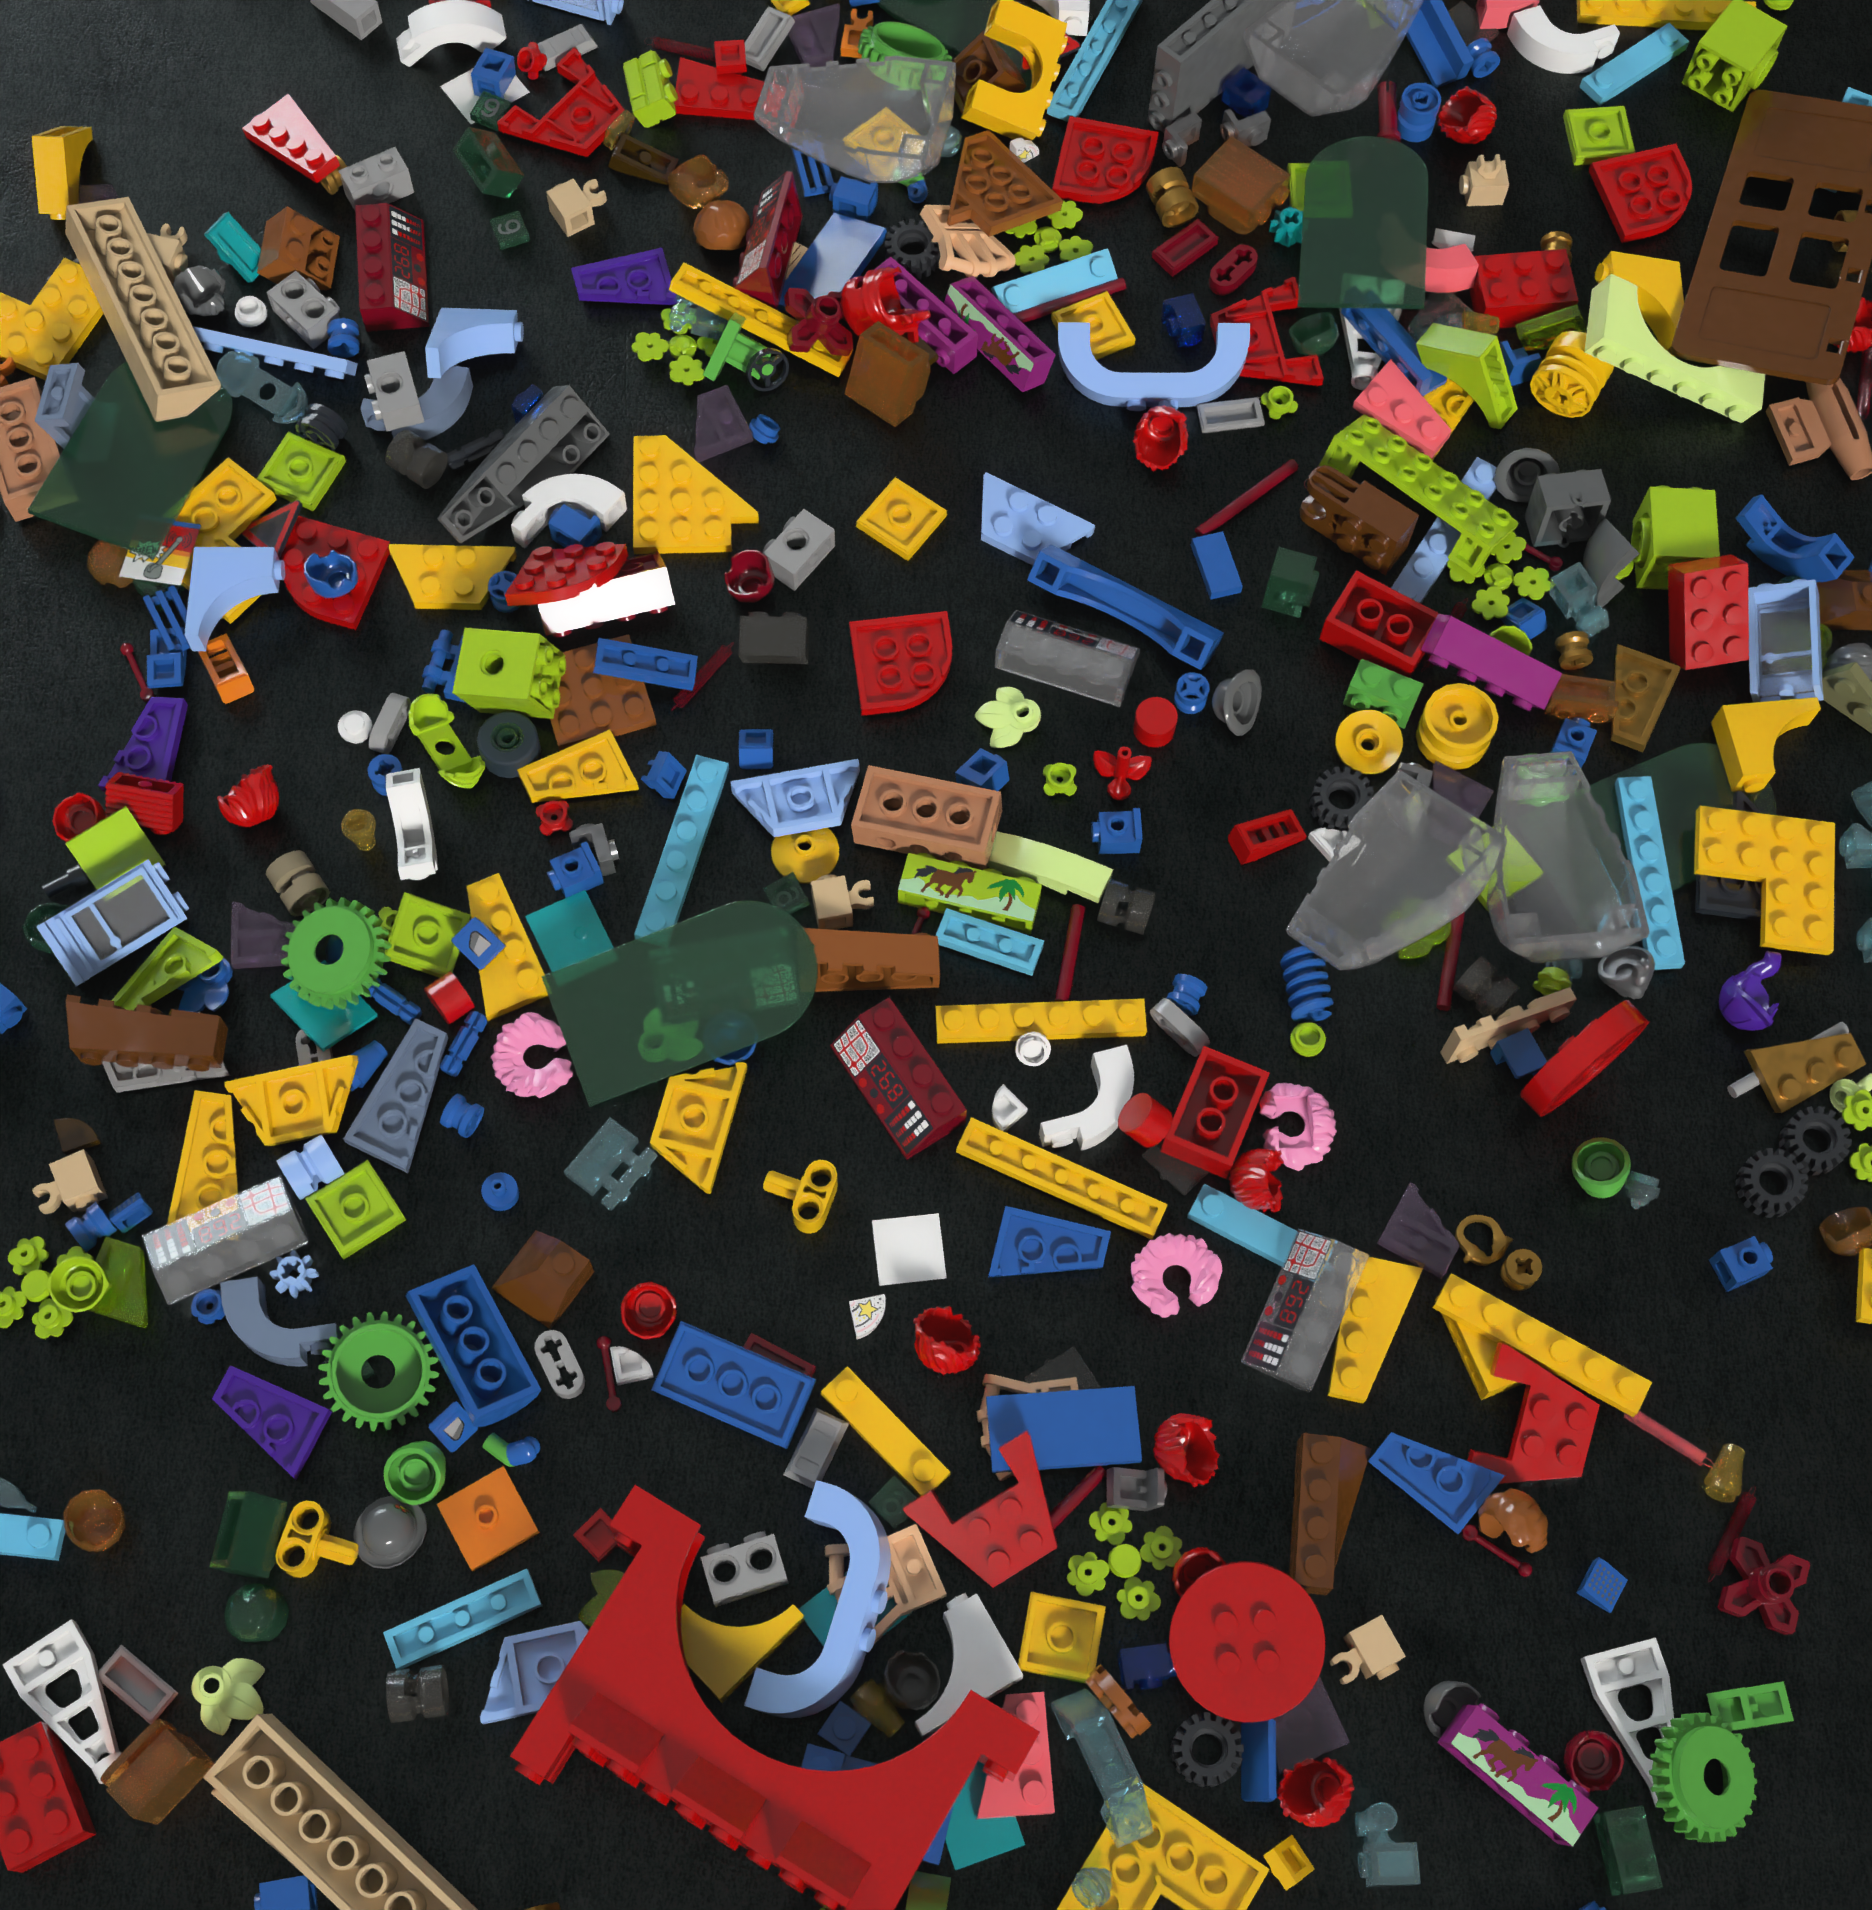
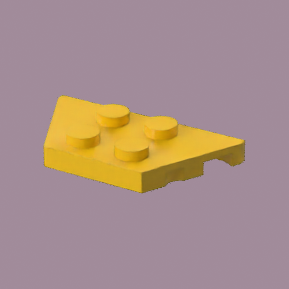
M389 544L388 548L416 609L482 610L489 599L488 582L494 574L504 571L510 561L514 562L516 559L515 547Z
M348 1055L226 1081L225 1088L229 1093L234 1094L242 1106V1113L248 1121L254 1124L256 1133L265 1146H275L319 1135L337 1133L358 1065V1056Z
M744 1062L735 1063L734 1067L715 1071L714 1068L700 1070L693 1075L685 1073L670 1076L650 1140V1145L654 1150L708 1194L712 1192L747 1071V1063Z

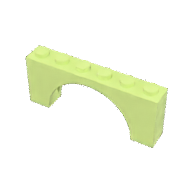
M1610 274L1592 289L1584 353L1740 423L1762 409L1765 374L1723 366L1703 368L1687 364L1666 351L1649 331L1639 308L1637 285Z

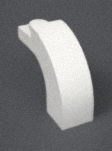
M447 0L426 5L408 16L410 28L396 38L401 63L411 67L430 50L446 43L467 44L482 53L485 48L493 50L506 39L502 15L488 6L466 0Z
M1539 5L1514 13L1507 35L1517 51L1531 63L1557 73L1578 74L1591 71L1597 58L1602 59L1612 54L1620 32L1615 24L1584 34L1567 33L1555 27Z
M564 474L554 476L539 482L522 495L525 510H521L515 515L511 528L515 542L526 548L548 525L552 512L565 504L573 510H582L590 519L593 515L597 516L600 519L601 528L607 532L627 510L625 493L608 481L591 475Z
M420 768L386 774V792L396 832L400 879L420 880L428 877L430 874H436L435 871L438 870L436 846Z
M1127 1045L1093 1053L1091 1068L1097 1084V1098L1091 1106L1080 1113L1042 1122L1039 1136L1043 1147L1052 1145L1054 1148L1064 1147L1071 1144L1073 1139L1077 1138L1080 1150L1083 1151L1101 1143L1117 1129L1120 1112L1131 1099L1134 1085L1133 1064Z

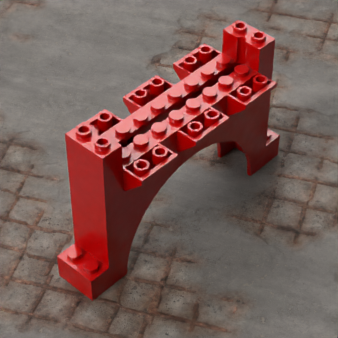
M634 1485L609 1526L615 1535L614 1540L618 1543L617 1546L635 1558L510 1755V1757L519 1762L515 1770L539 1786L544 1779L554 1784L576 1748L584 1756L601 1767H604V1765L608 1767L617 1777L636 1788L639 1782L645 1784L643 1791L661 1804L667 1806L668 1802L672 1800L676 1803L674 1810L682 1818L703 1830L705 1824L711 1826L709 1832L715 1839L732 1850L736 1851L739 1845L749 1849L745 1856L762 1868L768 1870L771 1864L781 1870L779 1876L783 1882L802 1894L806 1887L816 1893L814 1896L816 1903L825 1909L895 1910L977 1762L980 1761L985 1764L982 1771L993 1779L1003 1783L1006 1777L1013 1781L1040 1731L970 1690L956 1712L931 1737L912 1750L874 1766L843 1771L809 1770L779 1762L750 1748L733 1736L704 1704L690 1676L682 1640L683 1597L694 1559L705 1540V1536L698 1533L701 1525Z

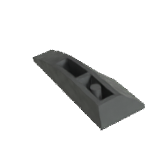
M570 385L552 387L489 453L437 519L459 543H462L523 506L522 495L534 485L554 476L572 474L610 433Z

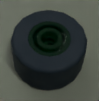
M506 711L494 714L485 720L479 729L477 743L481 758L488 770L499 777H519L517 769L536 762L540 758L541 746L536 727L528 717L520 713Z

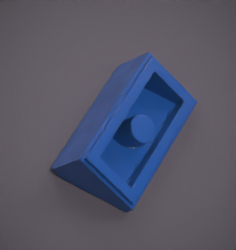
M1270 1719L1261 1722H1242L1241 1745L1243 1744L1244 1752L1241 1755V1758H1243L1241 1762V1798L1245 1802H1271L1277 1798L1276 1721Z

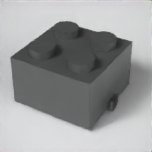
M1583 469L1576 472L1548 473L1537 476L1524 515L1534 547L1558 544L1560 547L1566 548L1572 542L1588 541L1594 528L1605 517L1611 502L1601 469Z

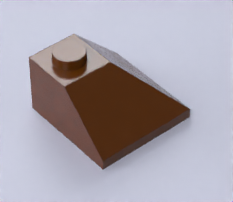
M985 30L952 60L953 65L946 82L961 113H963L969 90L979 79L1013 93H1020L1026 87L1016 64L994 39L984 36Z
M1844 570L1838 579L1816 582L1820 598V630H1872L1871 571ZM1809 608V609H1808V615H1809V622H1810V608Z
M535 1230L493 1285L492 1290L551 1330L594 1273L589 1259L566 1243Z

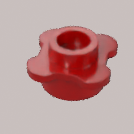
M530 42L528 47H523L517 56L519 69L523 72H528V77L532 80L538 78L539 71L547 63L546 54L540 52L536 42Z
M548 801L537 807L536 815L540 817L541 825L539 829L543 835L548 836L558 830L566 832L573 827V821L568 817L569 804L566 801ZM555 815L558 818L556 820H552L551 817Z

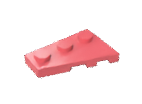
M1391 359L1354 401L1353 408L1363 415L1365 414L1377 419L1387 430L1394 435L1404 438L1409 445L1428 455L1431 459L1450 437L1452 430Z
M1044 1692L1006 1694L1002 1709L1040 1731L1013 1781L1005 1777L1003 1783L986 1774L976 1819L1055 1813Z

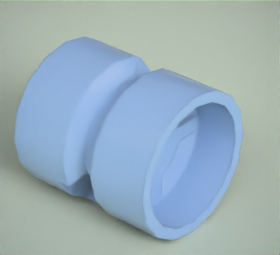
M322 1135L305 1143L301 1153L293 1150L276 1160L300 1200L318 1190L319 1182L322 1181L328 1184L345 1174Z

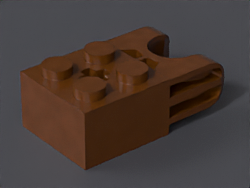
M1323 465L1315 468L1308 478L1307 489L1310 495L1301 504L1300 518L1305 524L1336 543L1342 551L1353 554L1364 561L1367 567L1372 570H1378L1386 576L1406 551L1419 515L1365 480L1360 485L1333 467Z

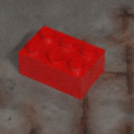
M1566 249L1474 256L1479 265L1474 287L1470 288L1469 291L1478 330H1484L1485 317H1489V329L1570 323L1578 303V296Z
M1725 555L1668 564L1670 661L1684 670L1749 660L1748 563L1733 555Z
M1356 570L1327 616L1319 639L1360 661L1364 659L1411 678L1425 655L1421 648L1437 615L1440 613Z
M1203 1046L1160 1152L1227 1179L1270 1072Z
M40 1721L0 1742V1851L8 1871L23 1873L97 1834L59 1736L47 1723Z

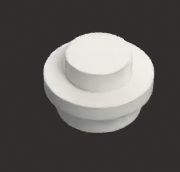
M245 296L236 304L235 317L241 325L255 327L264 322L267 317V309L265 304L258 298Z
M357 710L350 711L340 718L338 731L344 740L355 744L362 743L370 736L372 722L366 713Z
M1028 1032L1018 1039L1015 1050L1018 1059L1022 1063L1029 1066H1038L1048 1059L1051 1047L1045 1035L1039 1032Z

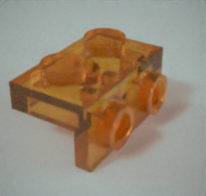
M1562 674L1545 707V714L1555 715L1561 719L1579 717L1588 719L1593 723L1611 722L1619 709V702L1615 701L1616 681Z

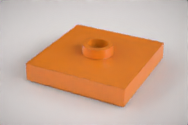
M504 1466L437 1503L472 1572L540 1533Z

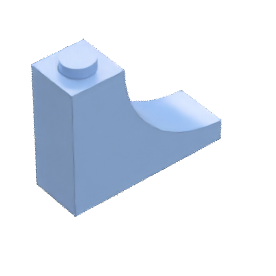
M441 308L425 347L428 378H441L450 367L470 358L489 354L515 353L518 342L523 341L524 334L523 323L518 322L517 310Z
M194 547L185 626V637L192 651H206L207 643L214 627L230 609L255 596L279 593L280 580L285 579V563L283 560H279L274 547Z

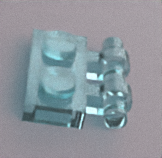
M676 294L675 299L677 303L672 307L669 315L671 321L670 329L674 332H679L683 325L689 323L692 324L691 334L720 340L728 320L699 305L697 309L690 308L689 306L695 303Z
M609 1118L564 1170L565 1176L591 1196H594L601 1186L606 1188L609 1192L601 1203L612 1211L619 1201L624 1202L631 1194L629 1190L640 1177H645L651 1170L650 1165L658 1155L649 1147H646L640 1156L633 1153L632 1150L639 1143L638 1138L612 1118ZM624 1162L630 1168L617 1181L611 1174Z

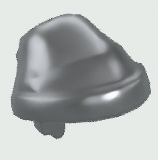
M1625 946L1612 950L1603 956L1598 964V975L1604 984L1615 989L1620 995L1631 997L1632 999H1639L1644 996L1655 970V961L1652 954L1638 946Z

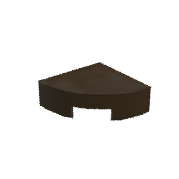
M73 1118L54 1120L62 1151L66 1156L101 1144L98 1135L86 1123Z

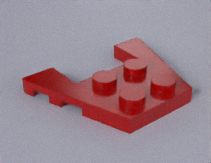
M573 48L556 65L558 73L576 85L540 120L514 105L497 122L499 131L588 157L626 119L625 109L606 85L601 84L595 76V71L592 67L583 61L581 53L576 48Z
M1296 277L1285 280L1283 285L1275 289L1269 287L1261 291V295L1249 301L1243 299L1211 314L1210 325L1215 344L1218 323H1250V341L1247 357L1239 376L1313 386L1322 385L1324 377L1317 355L1285 359L1272 311L1300 308L1302 299Z
M1498 1342L1490 1374L1495 1377L1526 1384L1509 1455L1507 1458L1470 1449L1467 1461L1505 1475L1499 1484L1581 1477L1600 1405L1510 1346Z
M1028 1429L998 1448L1018 1483L955 1522L951 1520L933 1489L903 1507L906 1515L993 1588L1052 1552L1058 1546L1031 1434Z

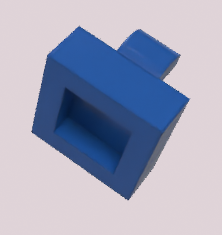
M659 751L655 760L648 762V765L651 767L648 776H642L641 780L649 788L655 789L663 798L674 799L687 770L669 752Z

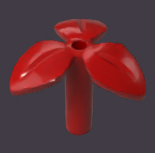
M1124 746L1118 750L1117 759L1110 753L1097 750L1094 751L1093 760L1095 768L1101 776H1114L1115 778L1107 785L1110 796L1116 800H1124L1131 793V787L1126 778L1140 780L1145 776L1151 766L1152 758L1150 756H1135L1131 758V749Z

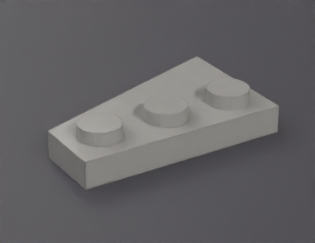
M103 1061L102 1063L116 1092L230 1075L224 1061L222 1062V1068H209L208 1071L204 1072L191 1070L187 1066H174L173 1069L166 1070L153 1067L152 1064L138 1063L137 1067H123L116 1062Z

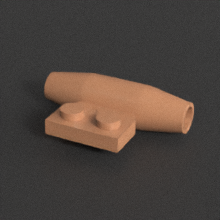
M1841 378L1832 385L1805 382L1809 400L1797 397L1769 405L1766 413L1789 466L1819 458L1829 448L1851 480H1859L1872 473V451L1868 434L1848 388Z

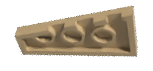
M1569 987L1533 1000L1527 1005V1010H1523L1519 1005L1509 1008L1496 1021L1489 1015L1479 1019L1476 1025L1468 1030L1465 1024L1455 1027L1443 1046L1441 1054L1447 1064L1457 1059L1460 1063L1466 1062L1478 1055V1050L1489 1046L1492 1050L1496 1042L1526 1028L1532 1033L1540 1027V1023L1547 1020L1555 1023L1566 1018L1570 1014L1569 1010L1577 998Z

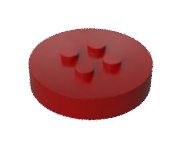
M1629 1000L1619 1003L1600 1018L1590 1022L1577 1037L1573 1035L1558 1048L1559 1053L1555 1054L1543 1065V1068L1524 1087L1520 1096L1540 1117L1547 1115L1578 1092L1616 1059L1641 1034L1649 1021Z
M1239 1561L1223 1564L1207 1571L1188 1587L1173 1614L1169 1646L1176 1674L1186 1691L1196 1702L1222 1718L1239 1722H1261L1287 1713L1300 1704L1310 1693L1322 1670L1325 1656V1634L1316 1605L1307 1591L1294 1578L1282 1570L1267 1564Z

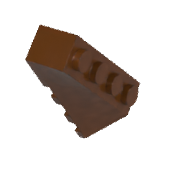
M67 995L66 997L69 1047L82 1063L101 1065L103 1061L116 1062L123 1067H137L138 1063L152 1064L153 1067L166 1070L173 1069L174 1066H187L191 1070L201 1072L208 1071L209 1068H222L228 1028L218 1015L171 1009L169 1015H163L162 1011L152 1008V1006L137 1004L133 1011L116 1006L114 1001L99 999L97 1006L80 1003L81 996Z
M1303 1433L1297 1441L1289 1575L1307 1593L1327 1595L1333 1589L1334 1570L1372 1449L1342 1437Z

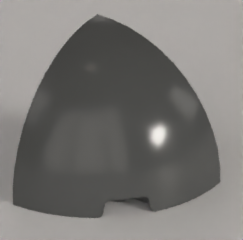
M1605 517L1592 531L1583 556L1585 585L1590 597L1599 609L1624 588V585L1615 576L1640 554Z

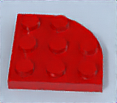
M1069 116L1052 190L1063 199L1096 204L1114 201L1127 196L1135 191L1147 178L1153 163L1159 132Z
M1677 144L1593 162L1589 168V173L1622 243L1651 237L1668 230L1681 218L1691 197L1692 180L1690 172Z
M298 516L282 553L281 560L285 563L284 582L295 603L309 615L329 623L356 630L390 554L388 549L390 541ZM331 550L336 551L338 554L350 556L357 564L359 580L354 589L337 598H324L316 594L304 575V563L309 556L316 553L320 557H325L329 555Z
M603 542L590 547L573 544L564 549H552L547 546L535 549L506 591L507 605L521 606L559 602L580 596V592L589 590L593 587L594 583H596L597 588L605 585L619 573L628 558L626 544L614 545L613 542Z
M947 611L849 622L862 716L898 712L913 708L933 696L944 683L952 662V638Z

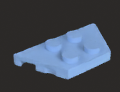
M987 472L984 474L981 524L982 541L1034 565L1039 551L1052 544L1067 551L1075 541L1084 536L1089 538L1093 535L1095 530L1094 524Z
M854 759L730 781L732 794L773 837L835 827L842 824L860 772L859 760Z
M577 1621L504 1637L498 1666L493 1673L490 1683L491 1688L484 1710L481 1712V1723L488 1724L537 1713L588 1633L583 1623Z

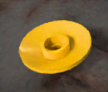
M1361 710L1352 713L1342 721L1336 733L1335 746L1340 759L1346 766L1363 774H1376L1389 769L1398 760L1403 747V737L1397 723L1388 715L1376 710ZM1363 742H1370L1373 745V749L1365 750L1361 744Z
M829 828L775 837L771 847V856L775 868L783 877L796 883L809 884L821 876L829 875L834 870L839 859V845L833 832ZM803 843H808L811 845V848L808 850H801L799 848V845Z

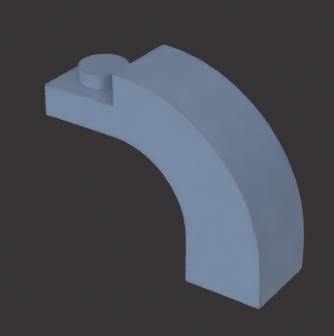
M452 366L445 371L441 378H433L430 388L418 398L425 422L391 430L394 441H422L450 428L464 413L471 397L473 383L469 368ZM363 398L361 412L366 427L377 431H385L383 419L376 420L371 403L374 400Z
M258 1277L220 1282L222 1306L232 1330L254 1353L270 1362L285 1366H308L307 1351H311V1354L322 1355L323 1350L332 1351L334 1346L330 1343L329 1338L333 1336L340 1339L343 1336L336 1323L298 1329L283 1328L272 1323L267 1313L265 1285Z

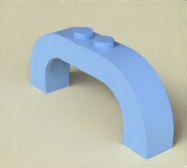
M1058 322L1060 362L1073 386L1093 401L1109 406L1127 407L1130 411H1143L1146 407L1161 405L1170 406L1177 410L1178 407H1192L1218 398L1239 377L1246 361L1250 341V323H1218L1216 353L1212 360L1202 369L1190 373H1121L1104 368L1094 358L1090 347L1089 322Z
M816 1480L805 1518L818 1525L841 1532L848 1544L850 1563L823 1651L817 1661L807 1670L795 1675H779L760 1668L755 1670L744 1706L781 1718H800L816 1714L834 1704L847 1692L861 1670L866 1652H870L873 1648L876 1638L874 1626L878 1614L884 1611L888 1598L885 1590L890 1575L891 1553L886 1532L879 1518L865 1503L849 1492Z

